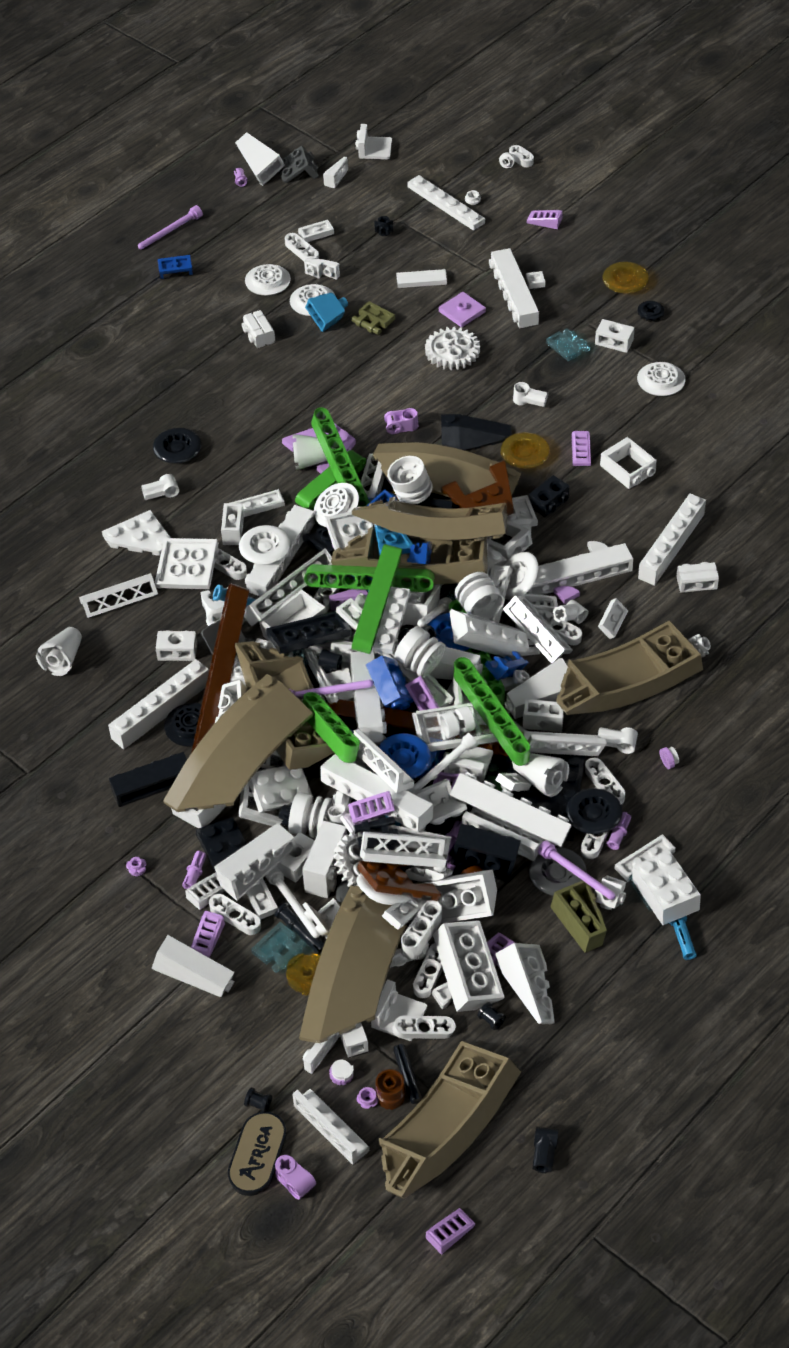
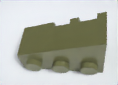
M582 880L554 892L551 909L584 953L603 945L607 929L600 909L597 908L595 894L592 893L590 885Z

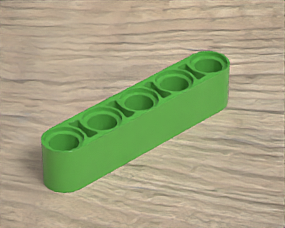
M349 450L347 453L358 474L365 467L366 458L353 450ZM330 466L297 494L295 498L296 504L314 511L319 496L327 488L337 484Z
M313 692L305 693L302 703L313 712V716L307 722L340 760L346 763L355 762L360 745L359 739L320 695Z

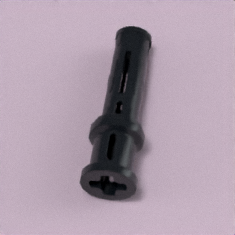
M289 903L282 904L276 910L275 917L281 919L286 924L288 930L295 931L317 955H321L325 943L319 937L314 938L298 915L291 909Z

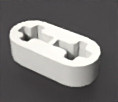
M513 145L509 148V153L514 156L516 163L522 167H531L533 165L534 156L532 153L519 145Z

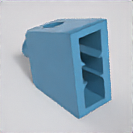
M327 293L309 298L305 308L320 330L324 332L342 319L345 312L344 308L348 306V302L344 297L337 299L334 293Z

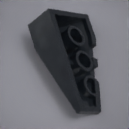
M441 414L442 446L465 451L471 448H475V450L480 449L482 445L486 444L495 445L512 440L511 425L461 414Z

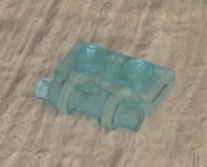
M568 328L563 331V334L559 331L546 338V344L567 361L579 356L582 349L585 352L590 350L587 342L584 339H580L574 331H570Z
M279 922L251 948L252 954L266 965L274 960L276 963L271 968L275 973H278L289 965L291 959L295 956L298 957L302 953L306 943L302 939L297 943L293 942L296 934ZM284 948L289 949L285 955L282 956L280 954Z

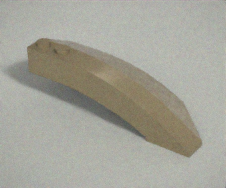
M419 442L378 444L373 453L374 459L376 461L379 460L381 463V469L387 478L390 465L397 459L405 456L420 458L433 484L431 493L446 497L449 496L442 493L441 487L454 481L458 483L464 495L496 483L489 468L499 462L453 447ZM506 467L512 496L521 473Z
M391 497L387 503H383L381 500L370 503L369 506L355 507L352 510V515L390 531L429 539H473L474 541L484 540L487 536L501 538L507 532V503L471 508H436L414 505Z
M374 527L369 528L368 533L364 536L358 535L350 540L347 547L334 550L331 560L332 565L377 567L380 554ZM407 535L415 546L417 543H420L421 547L422 543H427V541L433 542L431 562L428 564L409 563L407 559L410 553L401 555L398 568L431 570L435 575L434 585L459 584L463 578L472 573L485 572L487 574V537L484 540L474 541L473 539H429ZM407 577L403 578L405 582L411 581V579ZM426 578L421 579L424 583L430 582V580Z
M667 621L644 635L611 650L571 661L569 659L566 673H564L560 694H558L556 702L566 715L602 712L636 703L667 690L703 670L701 654L670 621Z
M254 641L235 643L248 690L266 674L282 682L288 689L295 690V692L314 689L302 657H289L285 653L280 654L275 648L271 647L269 650L262 648L260 643ZM305 722L276 749L289 770L309 767L334 753L308 722Z
M266 674L218 719L199 742L165 796L164 804L176 812H185L187 808L196 807L198 810L214 808V805L220 804L234 806V801L258 769L287 738L313 716V712L282 682Z
M350 886L335 916L322 949L299 1039L302 1041L322 1043L335 1033L341 1035L356 1028V1024L367 1021L368 1023L375 1020L378 1003L392 959L408 923L397 930L382 917L385 910L392 905L378 903L370 899L359 886Z
M463 1041L460 1042L445 1068L421 1101L383 1139L379 1138L383 1151L381 1156L383 1171L386 1173L387 1180L385 1187L388 1192L405 1199L445 1171L474 1142L495 1115L521 1073L509 1058Z

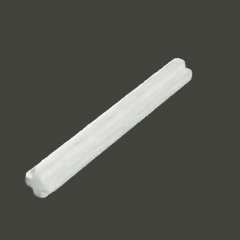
M314 652L306 653V661L320 687L333 686L323 667L318 665L316 654ZM337 693L325 695L330 704L337 703L339 700Z

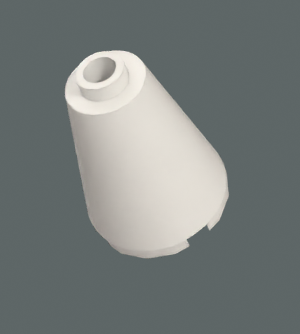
M293 435V438H296V442L293 443L294 461L299 465L295 466L296 470L327 461L317 437Z
M67 627L43 643L36 653V659L41 668L45 671L48 669L55 676L67 674L72 667L82 639L80 631L74 627Z
M530 753V759L526 765L518 766L512 762L514 770L549 797L556 796L563 788L560 786L563 780L567 781L569 764L562 758Z

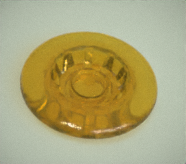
M632 262L614 263L607 267L603 273L604 284L609 289L619 293L637 292L643 289L649 281L647 271L642 266Z
M528 432L509 436L501 446L503 459L508 464L518 468L537 467L543 464L550 454V447L547 441L537 434Z

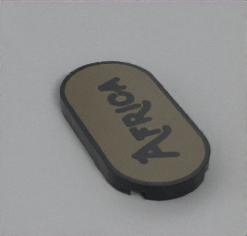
M255 1113L243 1124L228 1167L230 1184L241 1195H257L258 1192L265 1191L273 1180L276 1171L275 1163L278 1157L281 1156L286 1140L285 1124L274 1113Z

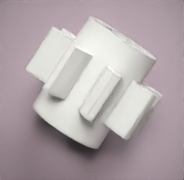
M698 634L688 639L701 654V658L709 654L707 650L710 649L711 645L706 637H701Z

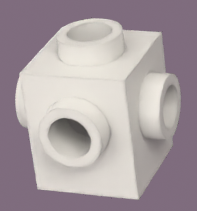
M608 875L602 878L601 884L613 891L615 898L610 900L595 890L594 894L597 895L595 902L600 903L602 908L608 910L615 909L620 904L622 905L626 897L624 889L627 882Z

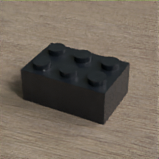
M461 823L450 864L464 870L478 865L484 871L493 870L494 878L509 882L521 840Z

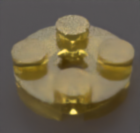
M301 953L294 956L288 962L286 977L292 989L301 992L303 995H309L320 956L311 953V955ZM311 970L312 972L310 976H304L303 971L308 972Z

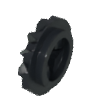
M645 301L638 306V315H640L641 319L654 322L655 319L660 320L664 316V307L656 301Z

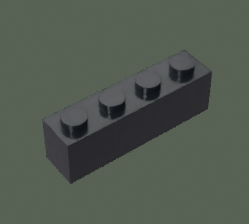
M184 752L173 754L170 757L154 761L142 767H136L133 770L109 778L110 787L118 807L169 790L187 761Z

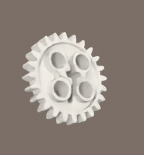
M446 327V331L440 329V333L434 331V336L429 335V339L426 340L425 353L428 356V360H431V364L437 363V367L442 365L443 369L449 367L452 370L455 367L459 370V366L465 368V364L471 366V361H476V358L479 357L480 346L477 336L473 337V332L468 334V330L462 331L461 327L458 330L455 327L452 330Z
M351 832L349 835H345L334 849L336 854L333 858L338 860L334 866L340 867L337 874L344 875L341 880H348V887L351 885L358 886L357 877L360 871L357 867L359 861L363 859L360 856L357 837L363 836L361 832L356 834Z

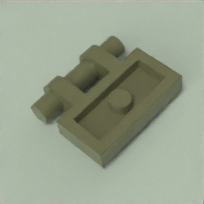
M369 301L359 309L360 316L354 315L351 319L352 322L356 323V326L366 328L371 334L380 335L382 330L378 327L381 326L385 329L395 320V314Z

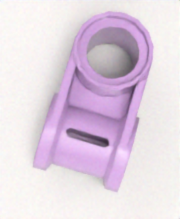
M413 408L389 411L384 415V420L387 423L386 430L389 434L415 431L418 428L417 411Z
M282 1155L278 1157L275 1163L277 1180L288 1189L293 1197L300 1200L316 1185L314 1177L291 1156Z

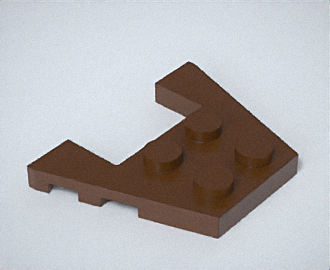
M505 461L492 465L489 468L496 483L464 495L456 481L441 487L442 493L444 495L447 494L452 499V502L461 508L507 503V516L514 513Z
M359 861L357 869L376 892L402 895L403 892L411 893L414 898L422 899V895L431 896L433 901H439L441 893L433 883L413 884L408 875L400 868L410 865Z

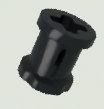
M490 1002L485 1003L477 1014L478 1018L488 1022L493 1030H497L506 1019V1015L496 1011Z
M251 1087L246 1094L244 1106H252L260 1109L263 1113L267 1112L272 1102V1095L262 1094Z

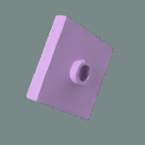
M461 292L441 305L439 312L462 328L485 313L486 307L466 293Z

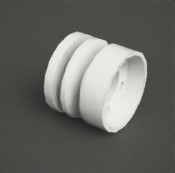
M405 456L397 459L390 465L387 476L399 501L418 504L430 496L433 484L420 458Z
M475 572L466 576L455 589V596L467 614L490 620L504 606L505 599L485 572Z
M415 626L401 640L394 658L405 667L411 665L410 669L412 672H417L419 677L425 678L439 664L446 646L444 643L438 642V639L435 637L429 639L430 634L420 626Z
M298 792L294 797L290 810L288 825L290 834L297 835L301 832L305 835L309 828V836L315 838L323 820L331 822L328 809L332 806L333 799L326 798L324 800L322 796H318L313 804L312 794Z

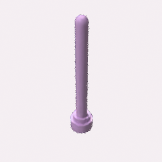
M197 205L193 206L187 215L139 243L138 248L144 249L189 220L199 219L203 216L202 210Z
M364 680L296 692L295 690H289L298 699H302L307 692L327 695L370 688L374 683L372 680Z
M546 840L540 844L538 854L543 858L555 860L608 899L613 900L615 898L613 891L556 852L555 845Z

